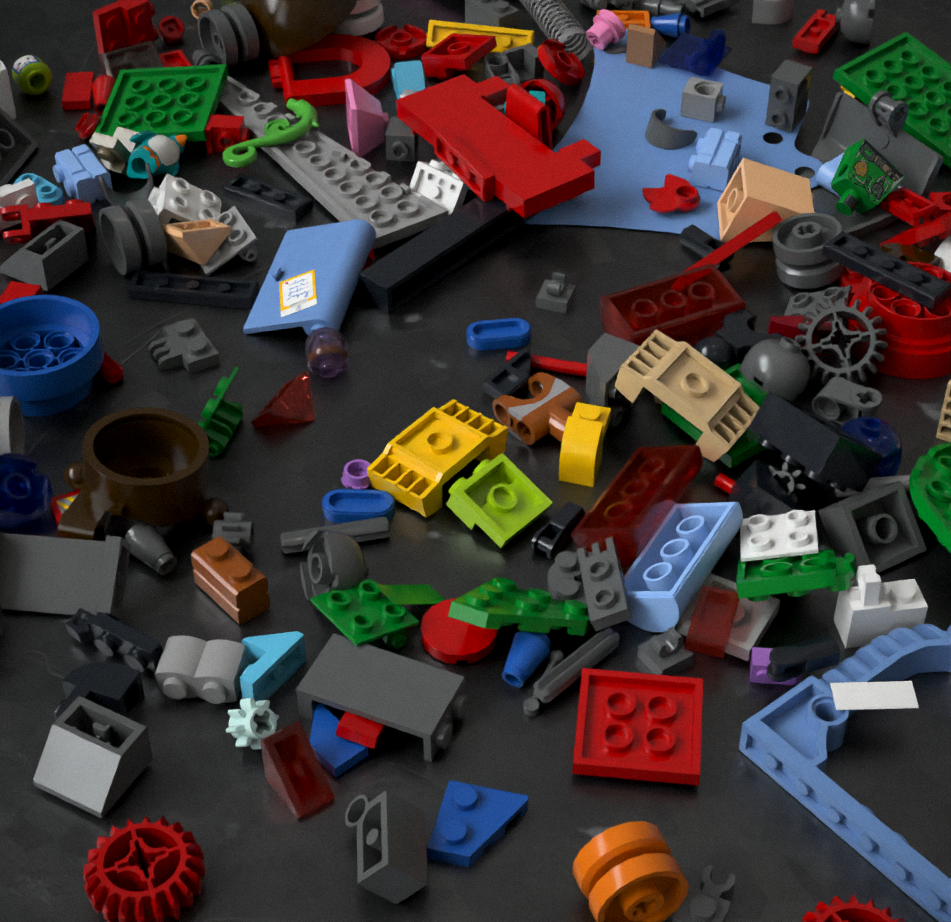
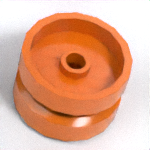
M646 821L623 823L595 836L579 851L573 862L572 874L581 892L589 900L588 906L596 922H662L672 915L687 897L689 883L679 864L671 856L672 851L657 825Z

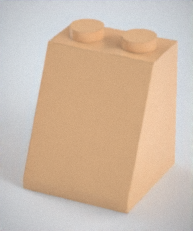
M743 158L717 202L720 241L727 243L773 211H777L782 219L781 222L799 214L816 213L813 207L814 195L811 192L810 180ZM778 224L751 242L772 241L773 230Z

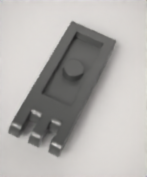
M613 536L605 539L607 546L605 551H603L599 541L591 544L592 556H589L585 547L577 549L590 622L596 631L633 618L619 551Z

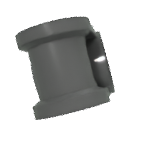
M492 52L485 55L483 81L498 76L509 85L513 83L520 85L518 73L513 69L505 54Z
M833 377L813 399L812 407L816 413L829 421L848 427L858 433L869 434L879 428L880 419L877 413L878 408L882 405L883 398L881 393L873 388L858 385L842 377Z

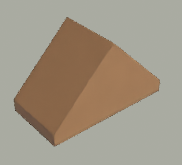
M629 23L626 62L652 68L665 49L666 41L655 29Z

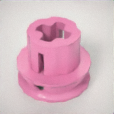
M607 9L600 10L599 15L593 17L594 25L586 32L587 39L598 50L605 49L610 43H619L620 38L626 35V29L622 21Z

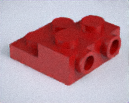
M119 0L92 11L99 59L105 64L127 54L136 58L156 49L155 40H158V32L152 25L151 18L155 15V8L149 0Z
M450 34L421 55L425 76L445 80L451 78L456 71L471 69L474 63L483 59L485 55L497 47L496 37Z

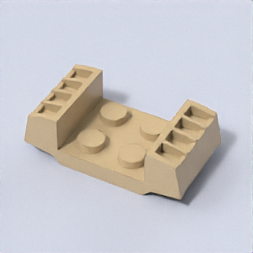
M657 329L620 366L615 382V387L632 403L647 389L700 429L703 434L692 449L713 462L734 445L750 426L760 408L744 393L741 383L688 343L677 342Z

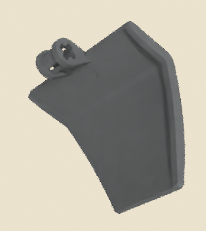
M886 90L878 91L871 98L868 107L845 92H838L834 98L821 136L811 154V157L825 164L844 153L847 147L865 138L905 176L891 192L905 187L926 199L929 196L943 161V157L902 130L909 113V106L903 101L894 100L892 95ZM804 167L800 176L809 179L815 175V172L809 167ZM820 185L811 188V192L814 195V212L828 214L838 219L842 225L843 232L855 238L876 231L900 219L880 208V203L863 213H858L854 210L849 216L843 215L836 208L840 197Z

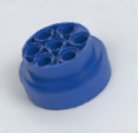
M57 295L26 296L0 304V397H17L21 405L22 414L25 416L52 415L70 409L81 402L90 392L93 385V377L100 369L104 359L99 321L94 312L77 300Z

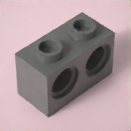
M785 59L771 76L766 125L792 133L805 117L812 67Z

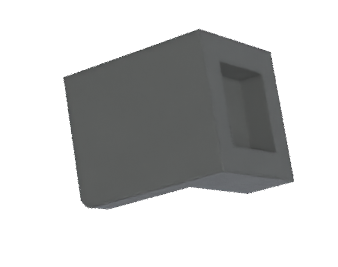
M530 43L502 52L508 57L513 69L518 73L520 85L531 79H544V66L539 60L537 49Z

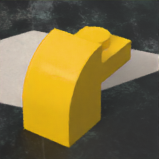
M580 402L576 403L572 417L568 416L563 433L559 458V481L594 487L602 463V443L611 419V408Z

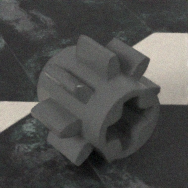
M788 462L783 463L782 471H779L775 466H769L770 473L780 485H782L780 477L790 478L791 481L787 485L790 491L787 490L786 493L795 503H800L801 499L798 493L802 489L809 488L808 485L802 484L800 478L804 474V470L800 469L793 472L791 471V464Z
M224 512V520L214 521L213 539L218 536L223 537L243 555V549L253 548L254 522L244 521L245 513Z

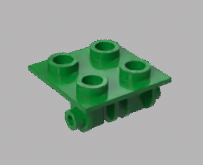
M235 367L229 378L222 376L214 392V395L218 396L217 400L214 398L208 400L201 414V417L206 419V421L200 420L198 423L208 437L209 456L216 457L224 452L228 441L231 439L239 421L244 415L241 404L225 399L239 369L238 367Z
M374 578L364 580L354 588L334 590L311 597L310 601L356 647L382 638L388 647L399 649L407 641L405 636L406 629L419 625V621L402 605H394L375 586L380 584Z

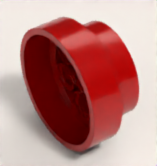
M907 262L951 284L950 272L927 263ZM869 279L868 285L855 293L849 307L852 308L857 299L861 301L860 312L871 306L873 312L868 319L880 316L882 322L875 329L885 328L887 331L886 336L877 339L888 343L887 349L876 350L885 356L884 362L872 360L878 372L893 377L917 380L937 378L951 373V296L932 310L872 279ZM847 318L845 326L847 330H860V333L866 331L858 322ZM870 341L862 343V346L856 347L851 351L858 360L861 361L867 354Z

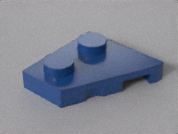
M449 780L428 843L427 858L470 867L483 855V851L488 845L494 844L505 833V826L517 814L523 816L527 812L529 796Z

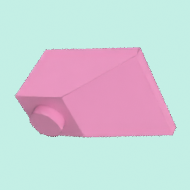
M345 79L347 128L353 153L362 158L384 142V130H387L389 122L388 113L382 112L379 100L353 80Z

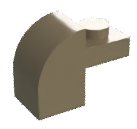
M119 126L112 137L94 132L89 142L98 151L97 155L101 158L100 162L107 171L128 177L127 168L130 154L139 146L138 143H131L129 139L139 132Z

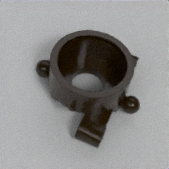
M130 408L114 412L98 420L89 428L84 436L82 444L83 462H74L65 469L64 479L66 484L74 490L81 491L69 508L63 512L58 524L57 537L103 541L112 514L160 527L170 526L183 520L191 523L197 517H201L210 526L214 525L215 520H224V512H230L227 503L220 498L208 499L209 440L205 431L189 417L162 408Z

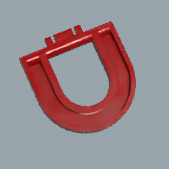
M329 34L306 49L268 61L272 87L283 88L285 104L291 98L297 101L305 100L313 106L346 103L345 79L353 80L371 95L381 91L390 80L391 61L388 52L378 43L355 35ZM344 60L360 67L357 71L345 76L295 81L292 64Z

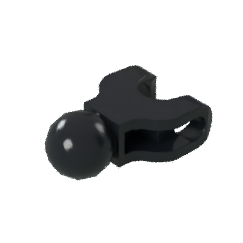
M740 309L727 314L724 317L722 329L715 331V336L701 339L695 344L694 349L724 371L737 363L741 364L749 350L760 341L766 339L781 340L784 335L781 333L768 335L756 333L755 323L758 317L747 309Z

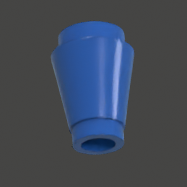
M684 13L652 17L650 28L655 29L660 35L681 40L682 37H688L690 34L691 19L690 16H686Z
M521 631L514 635L502 673V678L506 683L514 687H522L525 681L550 654L549 646L551 642L545 633Z

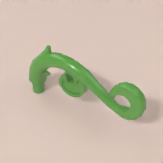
M289 99L286 104L287 108L294 111L297 119L301 118L297 124L290 127L289 121L285 119L270 121L264 127V137L248 140L226 148L223 152L224 163L232 168L249 166L257 159L256 148L284 144L307 134L313 127L319 128L316 109L305 100ZM248 150L245 154L237 155L241 151Z

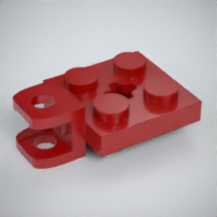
M82 199L68 200L64 205L55 206L52 203H38L34 205V208H29L27 204L0 208V216L3 221L21 220L22 229L2 233L6 245L27 244L34 239V236H38L59 219L84 228V233L97 231L91 203L84 202Z

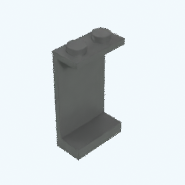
M0 532V604L2 610L74 616L78 609L82 608L94 615L101 612L115 620H120L131 544L118 536H106V541Z
M335 633L332 634L296 689L299 716L313 720L315 705L321 703L322 705L326 704L423 738L424 759L432 762L440 747L445 748L452 734L453 723L456 718L461 719L464 716L469 703V696L465 694L464 676L368 644L356 647L347 637Z

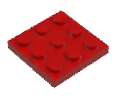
M582 668L572 774L699 786L703 678Z

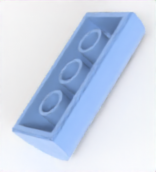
M739 502L674 505L624 576L633 617L627 620L628 622L650 632H666L669 628L675 627L742 526L743 513Z

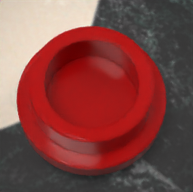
M86 112L78 121L75 131L79 133V137L83 140L87 137L91 138L100 119L97 114L92 115Z

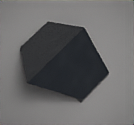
M755 460L736 481L726 501L739 502L743 519L757 514L771 516L786 514L792 510H800L761 460ZM740 529L735 537H740Z

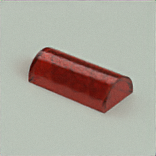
M713 263L600 297L599 312L604 332L638 346H641L656 329L670 338H675L723 323L724 317L727 314L745 309L746 302Z
M699 445L638 447L571 533L576 545L579 548L585 547L588 552H592L591 544L599 541L603 551L607 550L605 539L613 536L618 547L622 568L633 563L700 472L703 465V457Z

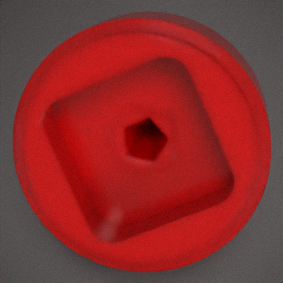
M175 16L163 17L158 24V36L165 43L179 42L183 38L185 26Z

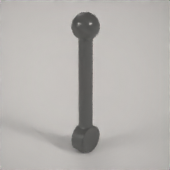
M555 649L550 652L548 656L550 662L543 676L564 660L562 651ZM534 695L532 698L526 699L523 704L524 713L528 716L538 714L540 699L535 698Z

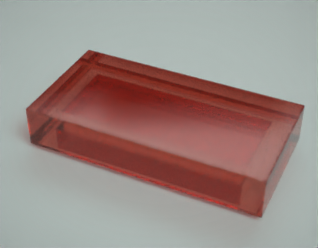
M702 586L686 637L685 650L724 658L740 603L737 592Z

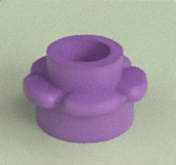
M361 459L348 462L344 466L343 477H341L343 486L350 489L367 490L372 485L367 473V468L371 464Z

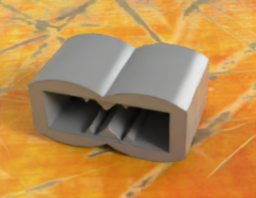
M184 635L169 637L155 672L159 692L172 699L200 697L213 704L237 701L241 689L240 676L249 665L246 646L230 640L205 641Z

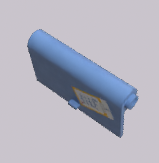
M356 219L286 231L243 327L244 333L250 334L302 326L307 336L312 340L315 334L325 331L324 335L323 333L322 335L320 333V336L317 335L315 342L320 343V339L323 340L321 344L333 342L330 339L333 338L335 340L337 337L336 333L337 331L339 332L359 281V273L363 271L376 238L374 227L367 221Z

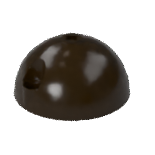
M238 0L248 10L254 21L259 37V56L262 57L290 55L319 42L333 32L348 17L358 1Z

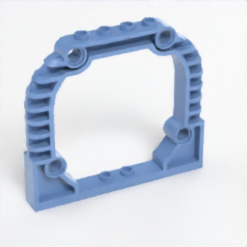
M918 624L914 629L900 627L891 630L886 636L880 635L876 637L869 645L857 650L852 657L844 659L836 668L824 673L819 680L811 675L742 723L739 750L938 922H951V878L949 879L912 848L902 835L893 832L881 822L870 808L856 801L825 774L828 759L827 752L834 751L843 744L847 720L858 711L836 710L830 683L902 681L918 673L951 672V625L944 631L933 624Z

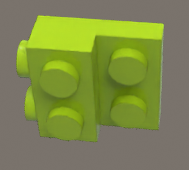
M503 453L492 461L488 458L483 460L474 469L473 475L467 480L464 477L458 479L450 487L448 493L451 496L446 503L471 530L478 525L500 548H503L545 514L553 504Z

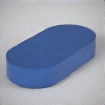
M520 318L477 321L469 325L466 330L467 344L476 350L522 347L531 340V325Z
M336 489L328 492L323 497L322 510L324 517L334 523H345L383 516L389 521L395 514V501L391 494L382 490Z

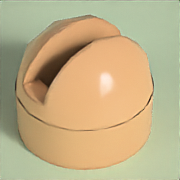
M195 0L191 5V13L196 19H198L202 12L213 9V4L210 0Z

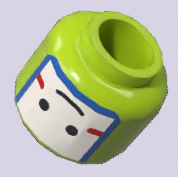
M25 55L20 57L12 67L14 82L26 94H43L52 83L51 70L39 57Z

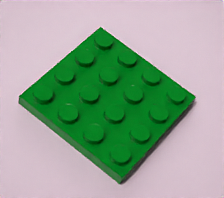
M227 64L120 70L95 132L112 137L119 126L136 132L151 131L164 136L185 134L188 137L187 141L190 142L206 141L205 127L210 115L216 113L229 75Z

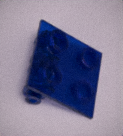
M723 30L712 31L710 38L707 39L682 33L661 56L659 62L673 68L693 72L698 76L709 77L731 52L732 47L725 46L726 34Z

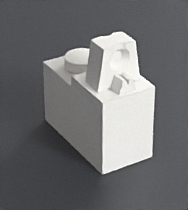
M874 564L859 566L854 581H850L851 587L847 590L839 591L834 622L845 648L867 646L873 639L880 635L886 636L891 630L900 627L914 629L916 625L924 624L928 606L916 580L907 579L882 583L880 576L876 573Z

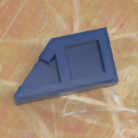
M318 703L315 705L311 729L310 754L337 778L368 756V747L336 736L337 725L340 720L324 705Z

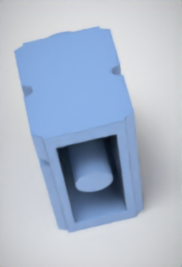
M710 128L705 138L698 139L696 155H691L688 172L692 173V183L694 186L704 188L710 186L714 190H725L741 154V133L731 131L724 133V130Z
M86 144L73 147L72 151L66 149L56 152V165L53 166V173L58 183L63 182L69 197L74 196L75 199H82L84 202L94 203L96 199L99 201L106 199L100 185L99 176L103 175L107 186L112 189L110 173Z

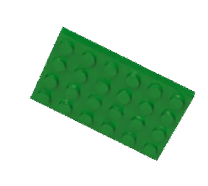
M904 32L835 69L832 78L867 106H869L871 98L881 90L889 92L894 100L905 102L909 106V113L902 130L943 157L942 163L951 170V64L912 35Z

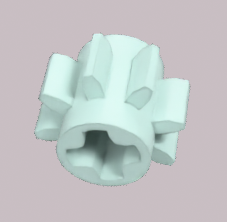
M253 698L240 699L241 709L228 710L230 719L226 732L231 733L237 739L236 747H248L250 745L252 749L265 748V738L277 737L275 730L279 715H275L268 708L270 701L262 700L255 702Z

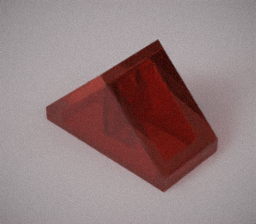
M296 721L260 740L265 779L296 818L335 798L300 721Z

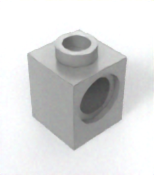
M690 77L682 92L680 116L713 123L718 112L722 113L725 108L726 96L722 95L723 83Z

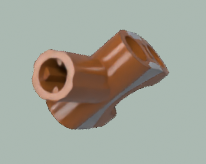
M538 372L528 380V387L534 398L519 399L513 396L501 395L493 401L492 408L497 421L501 425L507 426L508 432L527 445L534 444L548 434L562 442L568 416L572 417L577 402L583 403L581 396L574 388L544 372Z

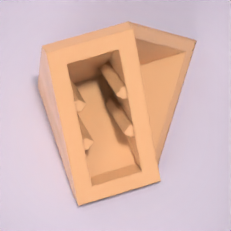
M212 219L162 224L167 252L204 266L231 231V226Z

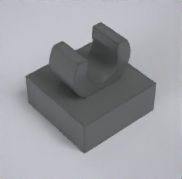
M553 272L552 281L545 279L536 297V308L567 314L575 298L576 285L566 284V274Z
M671 627L668 631L658 636L655 635L650 640L638 645L637 657L654 674L672 676L693 665L694 654L683 644V637Z

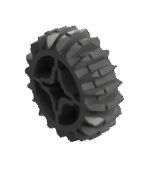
M842 297L841 306L835 307L834 299L829 298V309L825 310L820 303L815 305L818 316L811 312L805 313V318L811 323L810 325L805 323L798 324V330L806 335L795 336V341L800 345H805L800 347L799 350L805 356H808L809 365L814 366L810 371V378H816L820 372L823 374L821 385L825 386L830 377L847 378L848 381L854 383L853 376L855 375L864 383L867 381V377L863 370L867 369L872 374H875L878 370L872 363V360L884 362L885 356L876 350L887 349L888 343L877 339L886 336L887 331L885 328L875 329L882 322L881 317L877 316L869 320L868 318L871 316L873 308L868 306L863 312H860L861 301L858 299L854 302L853 307L850 308L847 307V297ZM840 318L852 319L862 325L866 331L861 333L860 330L849 331L843 326ZM830 320L831 334L824 339H820L819 343L812 344L813 337L818 328ZM836 328L839 329L840 336L843 337L844 341L850 340L851 342L850 344L846 343L845 358L839 346L831 344L836 342ZM870 341L867 354L860 362L852 366L850 359L851 351L856 347L862 346V343ZM815 354L835 355L839 359L842 368H834L824 364Z

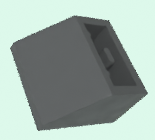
M59 219L7 259L0 266V273L28 284L41 285L43 290H51L89 260L84 228Z
M605 332L588 350L585 404L611 408V419L606 431L607 433L612 426L616 427L624 413L630 407H635L639 401L638 398L632 403L615 387L620 366L639 346Z
M78 696L52 724L33 778L34 786L102 819L153 759L147 727Z

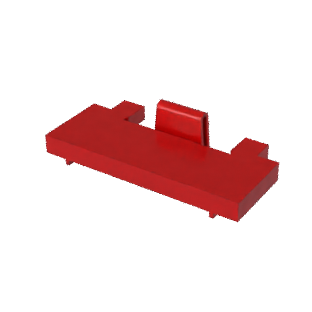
M462 74L396 100L397 118L411 128L413 135L419 134L434 146L435 129L444 126L495 175L494 195L507 204L509 212L514 210L524 219L588 192L595 187V170L592 168L601 165V151L585 139L561 148L557 153L550 149L553 148L550 108L516 83L509 85L498 76L475 83L469 77ZM504 101H506V116L494 108L503 104Z

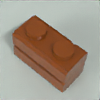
M218 536L193 550L191 561L192 567L195 568L193 570L195 583L238 624L246 623L270 607L267 577L258 569H254V565L223 537Z

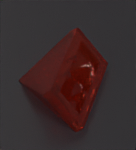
M306 371L282 386L251 421L254 427L315 421L310 376Z

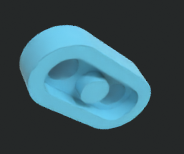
M34 173L22 174L14 182L16 184L29 178L35 183L39 203H52L53 206L64 205L62 190Z

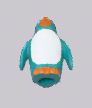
M142 131L129 139L130 142L138 143L139 146L130 154L127 176L130 178H149L145 164L149 163L152 177L163 175L165 178L167 174L175 177L179 171V157L184 152L188 137L185 134L164 136L151 131Z

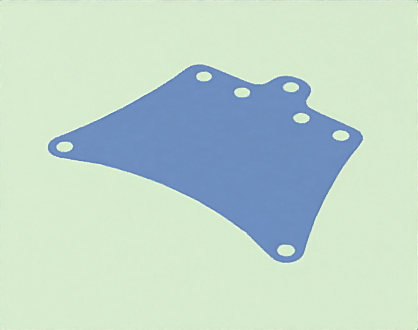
M626 29V35L619 40V43H610L605 49L627 44L628 30ZM594 47L595 64L590 87L583 106L566 135L553 151L557 153L559 149L583 139L601 151V165L592 168L595 170V187L588 192L578 195L575 199L571 198L539 212L523 224L601 226L681 234L684 228L693 224L713 238L720 240L717 202L724 191L711 189L710 186H707V188L694 186L692 183V173L688 172L691 155H696L698 139L705 138L710 128L724 130V133H727V131L741 133V154L733 174L743 158L795 174V170L799 167H809L815 172V175L809 178L810 186L814 188L818 186L816 177L823 163L816 158L799 152L794 146L804 118L792 133L765 124L770 90L769 84L742 77L668 48L663 50L654 66L648 68L626 62V53L608 54L604 51L605 49L598 50ZM690 77L723 83L722 95L726 96V104L723 112H718L713 123L680 116L682 92ZM807 101L806 112H807L808 107H809V101ZM664 109L666 116L661 122L668 126L681 130L696 131L697 137L695 141L678 149H662L650 144L645 138V131L652 111ZM775 132L782 135L783 141L778 144H770L764 141L763 136L766 133ZM672 174L687 180L691 186L697 189L700 196V204L697 208L687 212L679 210L669 213L656 212L650 209L651 203L644 198L642 188L664 187L666 175Z

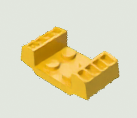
M452 399L440 408L432 407L387 443L384 452L367 468L370 483H372L371 487L388 492L399 503L408 506L427 518L443 507V484L474 458L480 462L486 458L492 461L498 455L505 452L508 427L495 422L494 419L483 416L482 413L470 409L469 406L462 405L455 399Z

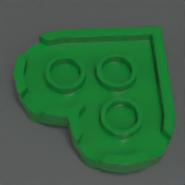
M819 550V553L745 562H741L740 558L736 578L738 599L748 598L749 601L758 602L771 598L772 594L787 593L788 596L797 597L809 594L811 589L827 587L828 591L833 592L847 590L851 587L850 579L855 577L857 573L855 556L848 552L844 555L845 558L835 557L834 550Z

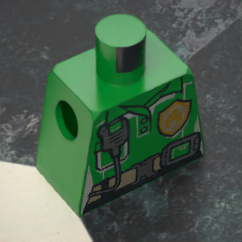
M863 138L847 147L832 179L831 188L841 196L836 204V208L840 213L847 216L851 215L854 210L858 213H863L878 205L905 176Z

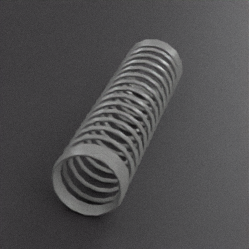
M519 0L547 39H558V41L564 44L575 34H578L571 43L565 45L568 47L582 34L579 43L570 49H564L565 51L575 49L582 42L585 35L582 47L573 52L575 54L580 52L587 42L585 50L577 56L579 60L585 58L591 49V43L586 37V31L561 0H544L542 3H540L542 0Z

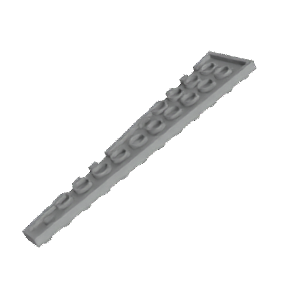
M228 76L218 108L225 115L244 116L245 128L250 129L251 139L264 137L265 125L276 119L288 120L290 127L297 124L295 116L290 113L282 114L278 111L277 105L272 102L266 103L261 101L259 94L247 89L246 86ZM314 128L293 141L262 148L340 222L360 219L370 223L376 231V238L372 245L373 250L426 230L448 216V210L423 195L420 197L415 196L411 193L409 186L404 183L400 185L391 181V175L384 171L378 172L373 170L370 162L358 157L349 149Z

